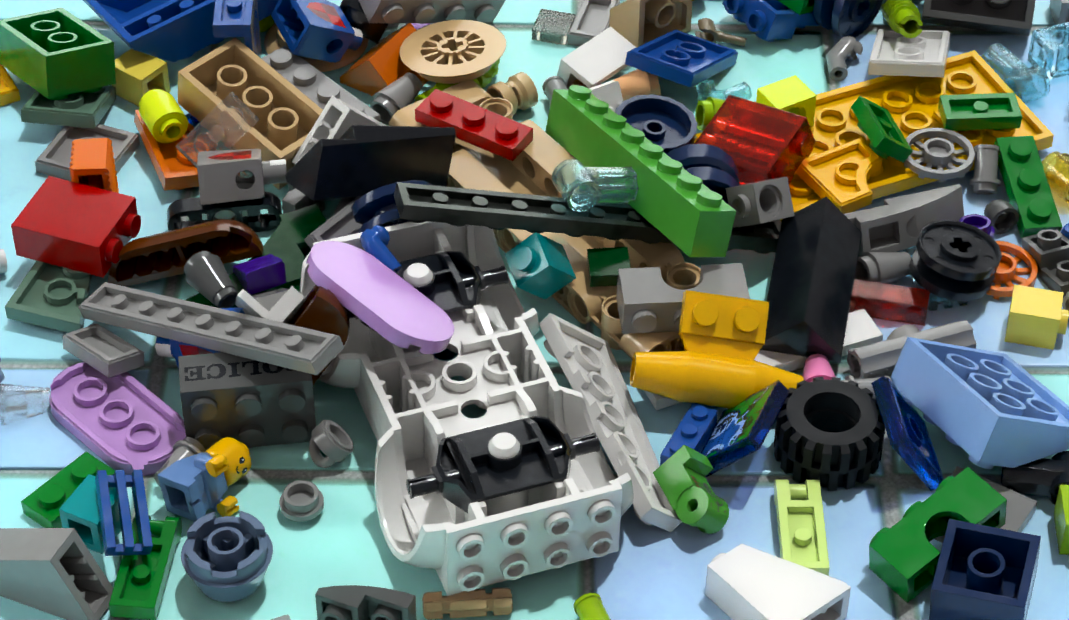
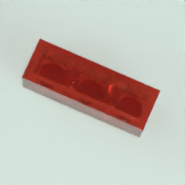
M854 279L849 313L865 309L871 318L925 326L930 292L926 289Z

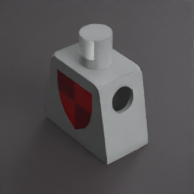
M261 149L198 152L197 172L201 205L265 197V184L287 183L285 176L287 173L286 159L262 161ZM247 170L252 172L253 175L249 178H243L238 173Z

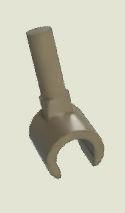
M709 18L698 20L699 30L702 32L696 31V37L716 43V41L745 47L747 38L717 31L714 22Z

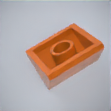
M409 22L381 39L378 44L373 46L340 76V83L373 96L405 73L410 72L420 79L423 87L429 80L424 79L417 72L408 68L401 61L399 55L403 41L417 30Z

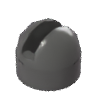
M1002 199L991 201L984 210V216L991 220V226L995 229V234H1004L1010 231L1019 219L1017 210L1009 202Z

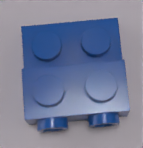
M723 0L722 3L725 10L729 14H733L736 20L746 23L747 28L751 32H755L757 37L768 42H774L776 39H792L796 28L803 29L806 26H820L815 23L813 11L799 15L777 0Z

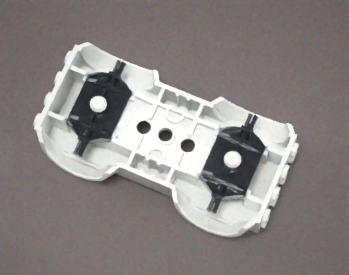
M430 221L423 223L406 222L384 227L390 235L387 248L402 265L401 270L396 274L447 313L453 322L454 333L446 348L458 353L457 357L453 360L441 361L436 359L433 354L419 352L421 347L410 344L408 349L398 347L383 338L347 309L350 329L348 339L344 345L345 348L332 360L319 377L321 382L334 387L354 388L378 441L374 482L376 507L385 541L393 555L400 561L412 566L435 569L447 596L463 591H474L478 588L507 580H516L522 576L561 568L568 564L594 557H602L619 551L621 516L632 505L634 499L632 480L628 472L617 479L615 478L601 449L581 392L559 386L533 338L539 331L537 312L535 308L527 312L524 311L505 268L494 230L486 226L465 225L457 227L448 223ZM363 232L324 240L343 242L364 250L360 243V236ZM309 254L303 261L299 293L305 298L316 285L307 272L309 265L308 263L306 264ZM454 376H462L466 380L455 381L450 378ZM476 404L479 408L486 409L487 412L480 418H468L462 414L461 410L467 405Z

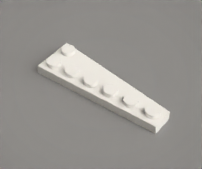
M549 313L539 323L546 337L544 347L550 355L558 360L572 389L581 392L584 397L594 431L618 477L628 472L632 480L634 494L632 504L636 516L646 525H655L672 532L682 521L673 510L653 474L660 467L608 341Z

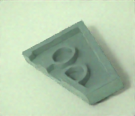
M36 261L5 305L6 316L8 319L67 333L82 329L85 318L78 307L89 296L92 275Z

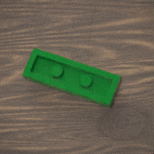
M1034 137L996 138L994 145L999 146L998 166L1009 202L1019 214L1017 227L1020 237L1035 235L1039 231L1046 229H1057L1060 232L1062 229L1061 220Z

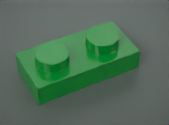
M1015 93L940 95L938 109L944 129L952 131L1002 130L1020 128L1022 114Z
M859 96L851 106V109L859 121L857 126L871 141L869 144L870 148L884 159L890 156L904 163L913 151L889 111Z
M84 452L21 501L23 513L44 528H62L59 509L88 474L96 476L97 470H106L107 475H114L115 470L88 452Z

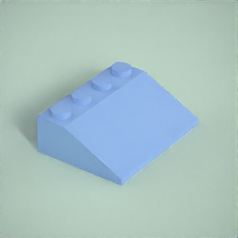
M907 337L890 377L893 386L902 393L901 398L905 402L916 406L924 413L923 418L927 422L943 430L946 433L945 438L950 443L964 449L969 454L968 459L973 464L985 469H993L994 465L1015 468L1069 449V406L1008 355Z

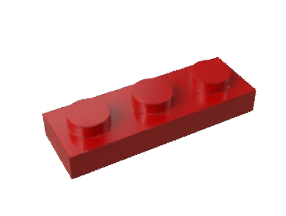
M435 89L415 109L416 122L429 127H454L456 132L455 138L511 161H514L533 141V128L438 89Z

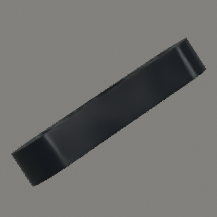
M265 192V197L206 205H201L200 197L179 199L171 203L167 209V224L169 231L219 220L214 215L219 211L229 210L235 213L231 220L242 222L254 232L270 231L280 224L279 215L282 214L281 201L275 194ZM268 209V213L260 214V210ZM242 210H247V216L242 215ZM202 214H207V220H202ZM188 216L189 220L182 221L181 217Z

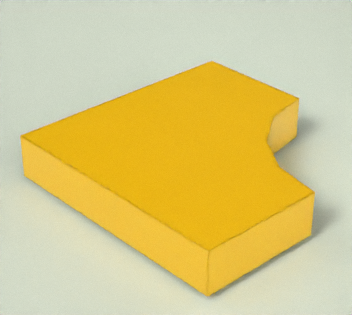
M861 138L796 162L795 173L821 199L827 197L845 214L872 204L873 192L867 185V181L871 175L881 170L882 158Z

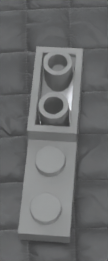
M957 184L884 199V206L845 213L844 215L862 232L858 254L863 252H897L916 246L922 228L929 223L941 220L959 221L964 216L962 186Z

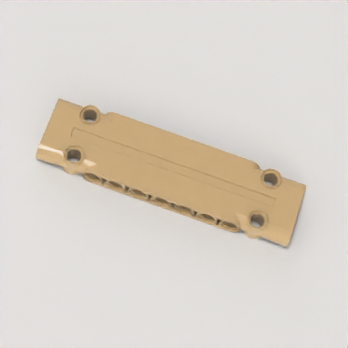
M466 80L442 90L445 93L514 120L513 105L510 101L503 98H493L473 80ZM426 98L398 110L391 117L388 126L429 127L415 121V109ZM525 120L520 123L533 128V141L514 161L455 138L446 187L627 204L531 120ZM505 228L503 230H494L497 244L505 253L533 234L527 230ZM540 233L563 245L576 276V279L551 296L580 323L587 324L592 321L601 330V338L608 341L610 348L623 350L631 359H633L635 352L685 351L681 337L678 334L679 331L622 334L616 300L617 286L590 287L587 265V249L628 247L631 268L660 267L664 282L676 289L686 290L698 286L701 269L695 264L685 262L680 250L673 243L659 242L657 244H649L641 240L620 239L614 241L597 236L583 235L581 237H572L564 233Z

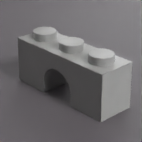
M742 263L701 265L699 285L686 289L689 291L750 299ZM660 267L618 269L616 300L622 334L679 331L683 292L686 290L676 289L666 284L662 278Z

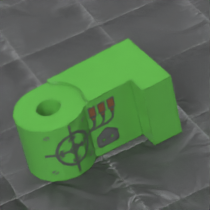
M683 445L657 468L653 474L673 510L683 523L697 527L703 533L714 534L720 531L728 520V504L724 499L715 495L705 477L714 469L707 456Z

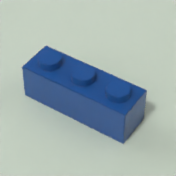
M692 403L662 451L660 466L683 445L702 454L717 425L718 410Z

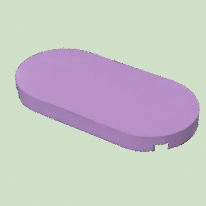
M322 241L316 243L311 248L306 264L308 263L309 265L307 272L312 281L318 287L321 286L327 290L329 289L346 309L383 338L401 348L408 349L410 344L421 347L419 352L423 354L439 353L446 349L454 333L453 322L447 313L377 258L358 247L338 241Z
M82 362L64 369L53 379L50 386L49 404L53 417L115 470H124L127 475H132L133 470L142 469L143 476L155 474L173 454V446L176 441L183 440L186 437L182 417L128 372L109 378L87 363Z

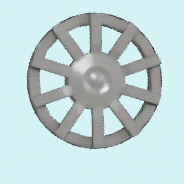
M924 128L906 137L909 146L913 144L921 151L912 150L913 152L904 162V167L918 174V177L921 179L925 177L938 179L941 183L947 179L963 178L965 173L973 166L975 157L973 145L966 137L955 131L944 128ZM923 138H929L924 144L919 141ZM954 143L959 144L962 149L954 150ZM966 154L968 156L967 160L956 158Z

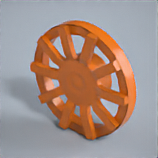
M995 241L1000 247L1002 257L994 274L993 283L995 285H991L987 295H991L993 299L997 300L1000 297H1012L1014 288L1012 281L1021 286L1034 287L1038 273V266L1034 257L1018 245L1004 241ZM1007 253H1011V254L1015 255L1016 257L1013 258L1011 255H1009V254H1007ZM1021 261L1028 265L1025 268H1016L1017 264ZM1031 274L1028 279L1017 276Z

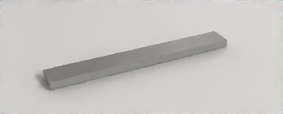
M104 282L78 307L85 319L313 375H318L345 348L339 335Z

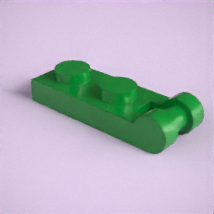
M149 515L153 543L151 554L123 555L109 602L111 617L157 619L176 545L179 544L181 539L182 520L180 517L167 516L165 521L151 520ZM134 516L132 530L134 544L139 543L136 517Z

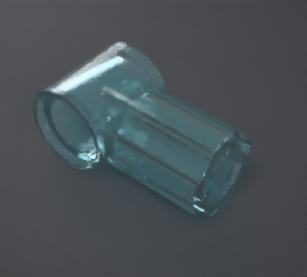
M1001 43L989 46L988 50L981 55L986 63L1025 104L1044 98L1049 94L1050 81L1045 70L1037 65L1028 68Z
M569 159L561 162L552 173L553 185L569 208L577 212L587 211L597 203H628L630 200L636 199L639 189L637 173L632 167H585L580 160Z

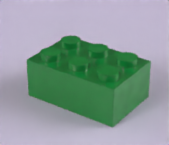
M61 7L0 20V64L46 98L62 100L67 98L68 94L81 91L97 92L103 86L116 84L114 42Z

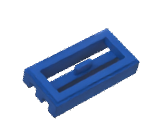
M142 469L133 470L132 475H125L124 470H115L114 475H107L106 470H97L95 483L105 556L151 554L153 543ZM109 487H116L123 544H116ZM127 487H132L139 543L134 544Z

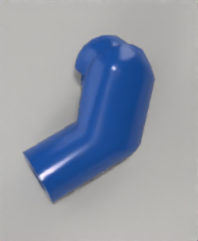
M376 225L372 229H366L360 236V243L364 251L377 258L393 272L398 273L402 265L387 248L390 241L388 231L380 225Z

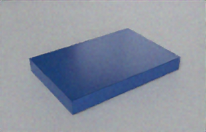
M675 29L628 51L625 65L691 88L735 65L738 52Z

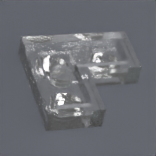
M232 91L175 147L197 168L198 152L237 150L233 145L260 119ZM244 170L239 172L238 175L243 178H249L253 173Z

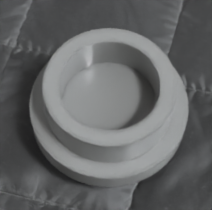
M306 480L294 481L285 487L280 497V510L286 518L292 521H309L316 518L322 512L324 498L321 491L312 482Z

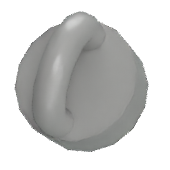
M323 420L312 430L309 452L317 466L329 468L335 462L343 461L353 452L351 438L337 423L331 420ZM320 450L326 455V457L322 456Z

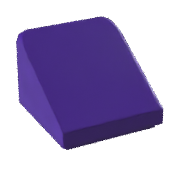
M272 254L232 266L234 274L244 290L250 295L286 283L285 264L281 258Z

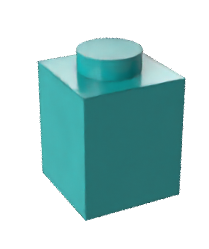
M537 232L504 254L517 287L544 300L576 279L563 245Z
M88 474L61 506L59 513L62 528H75L88 549L103 554L104 545L95 483L96 476ZM109 487L116 538L121 532L116 487Z

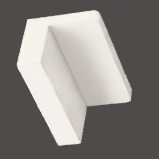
M610 26L563 57L560 61L557 76L563 78L568 90L569 86L577 85L580 82L588 88L598 86L628 66L625 65L627 52L636 47Z
M291 286L271 310L268 311L242 289L236 297L235 305L243 308L244 313L247 315L287 323L305 297Z

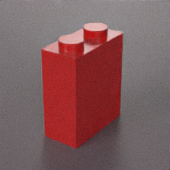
M48 176L11 224L16 255L104 278L112 263L116 264L120 260L118 257L123 246L131 238H135L138 235L141 227V217L137 214L135 197Z

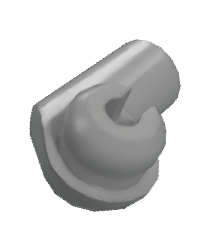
M842 37L827 53L826 60L832 80H844L848 75L845 60L847 58L850 60L857 59L856 53L861 55L863 47L860 42L856 41L855 37Z

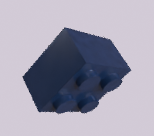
M949 519L931 588L929 620H1026L1037 573L1041 536Z

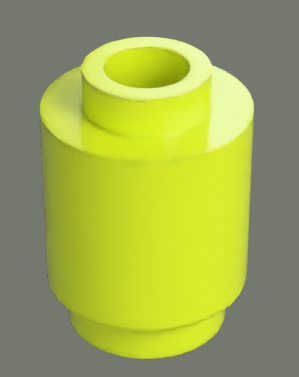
M153 89L146 92L140 99L139 114L156 141L172 143L185 134L188 128V119L170 93L161 89Z

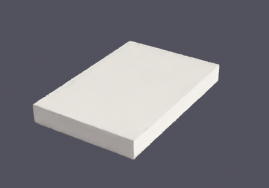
M879 29L869 59L868 75L944 77L950 47V32L922 30L919 36L906 38L892 29Z

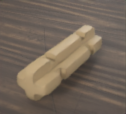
M507 587L492 588V593H486L485 589H476L450 596H442V591L426 592L423 594L422 599L423 615L428 620L443 619V614H450V618L487 616L488 611H493V616L509 615L513 609L512 592Z

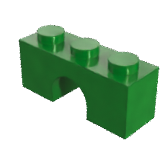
M966 467L955 477L953 475L948 476L939 484L936 492L924 502L918 501L907 509L903 518L890 529L885 527L875 534L869 544V569L908 603L933 583L941 552L930 541L936 537L945 536L949 519L1001 528L1005 525L1007 499L969 467Z

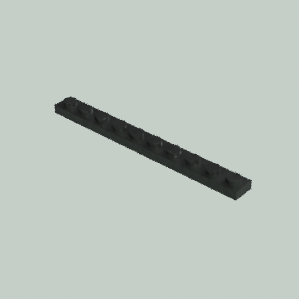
M397 182L394 192V199L400 219H407L415 223L430 221L448 223L457 227L475 225L486 226L494 230L508 228L527 230L528 232H537L539 234L543 232L564 233L572 237H581L583 235L597 236L614 241L630 239L641 240L649 244H657L659 242L673 243L629 204L402 182ZM781 220L732 228L727 251L742 249L753 250L761 254L776 253Z

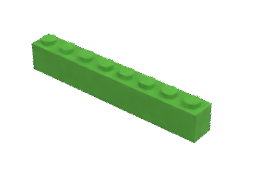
M571 85L569 90H553L545 131L550 137L689 257H726L736 210L722 200V195L706 187L702 183L701 178L685 170L681 162L672 159L664 153L661 146L653 144L648 140L644 132L632 127L626 122L627 119L616 114L609 108L608 103L596 98L589 88Z

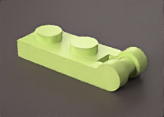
M775 479L774 503L777 513L780 557L829 576L830 568L820 480H805V484H789L788 479Z

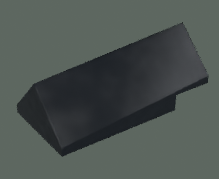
M352 125L339 139H320L286 173V181L313 201L363 196L379 187L410 180L426 181L434 186L446 187L456 132L454 127Z
M824 197L795 212V216L782 219L766 301L769 302L765 344L760 350L803 357L822 354L829 361L840 363L862 232L827 197Z

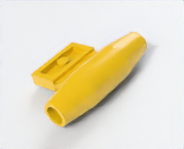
M689 290L683 292L678 333L685 351L635 352L630 370V386L679 402L723 408H733L775 384L761 410H778L779 401L784 398L785 392L789 388L796 389L797 383L804 381L802 375L754 361L758 352L765 344L769 302Z

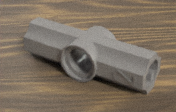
M967 320L919 331L915 325L909 324L895 329L885 341L848 350L847 362L850 368V375L854 379L891 376L907 337L975 349L977 343L974 339L973 328Z

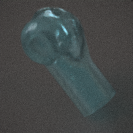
M704 80L695 87L698 93L696 96L698 101L714 97L742 103L752 97L751 88L746 82L725 90H716L713 80Z

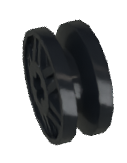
M941 220L931 222L922 228L916 243L917 248L914 250L909 267L911 275L917 283L933 295L947 300L968 302L979 300L989 293L1002 254L995 240L978 227L961 221Z

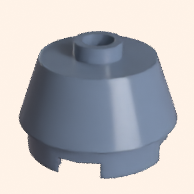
M239 511L240 517L224 516L216 518L215 512L202 516L188 529L187 539L182 547L181 561L183 568L202 593L216 601L234 602L253 594L259 588L272 559V541L265 532L263 524L253 515L243 511Z

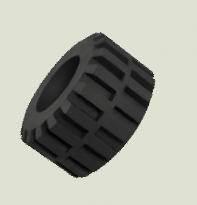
M816 377L810 383L805 380L797 383L796 389L789 388L785 392L784 398L780 399L778 404L773 446L775 448V459L781 462L780 468L784 473H793L792 479L798 483H802L805 480H820V486L827 487V491H837V487L841 486L845 489L854 488L856 481L863 484L869 480L870 474H875L879 467L886 429L878 400L873 398V392L867 388L860 389L858 387L859 383L851 380L848 383L843 382L838 377H832L831 380Z

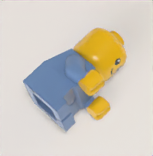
M225 437L205 452L178 460L159 473L157 476L167 511L194 522L206 515L208 509L218 512L222 517L231 516L237 512L239 506L235 505L238 503V500L231 495L225 499L222 496L228 490V486L237 482L250 471L252 463L247 446L234 438Z

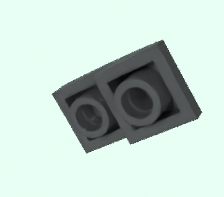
M1057 229L1041 230L1035 235L1023 237L1021 245L1023 249L1034 257L1038 266L1037 274L1050 290L1064 292V298L1069 291V239Z
M344 585L322 587L315 594L317 620H417L416 597L405 592L381 587Z

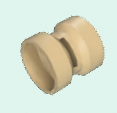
M519 72L509 77L506 83L497 82L489 86L486 91L493 98H503L510 101L513 105V116L516 115L518 109L526 110L535 106L538 102L535 84L524 72Z

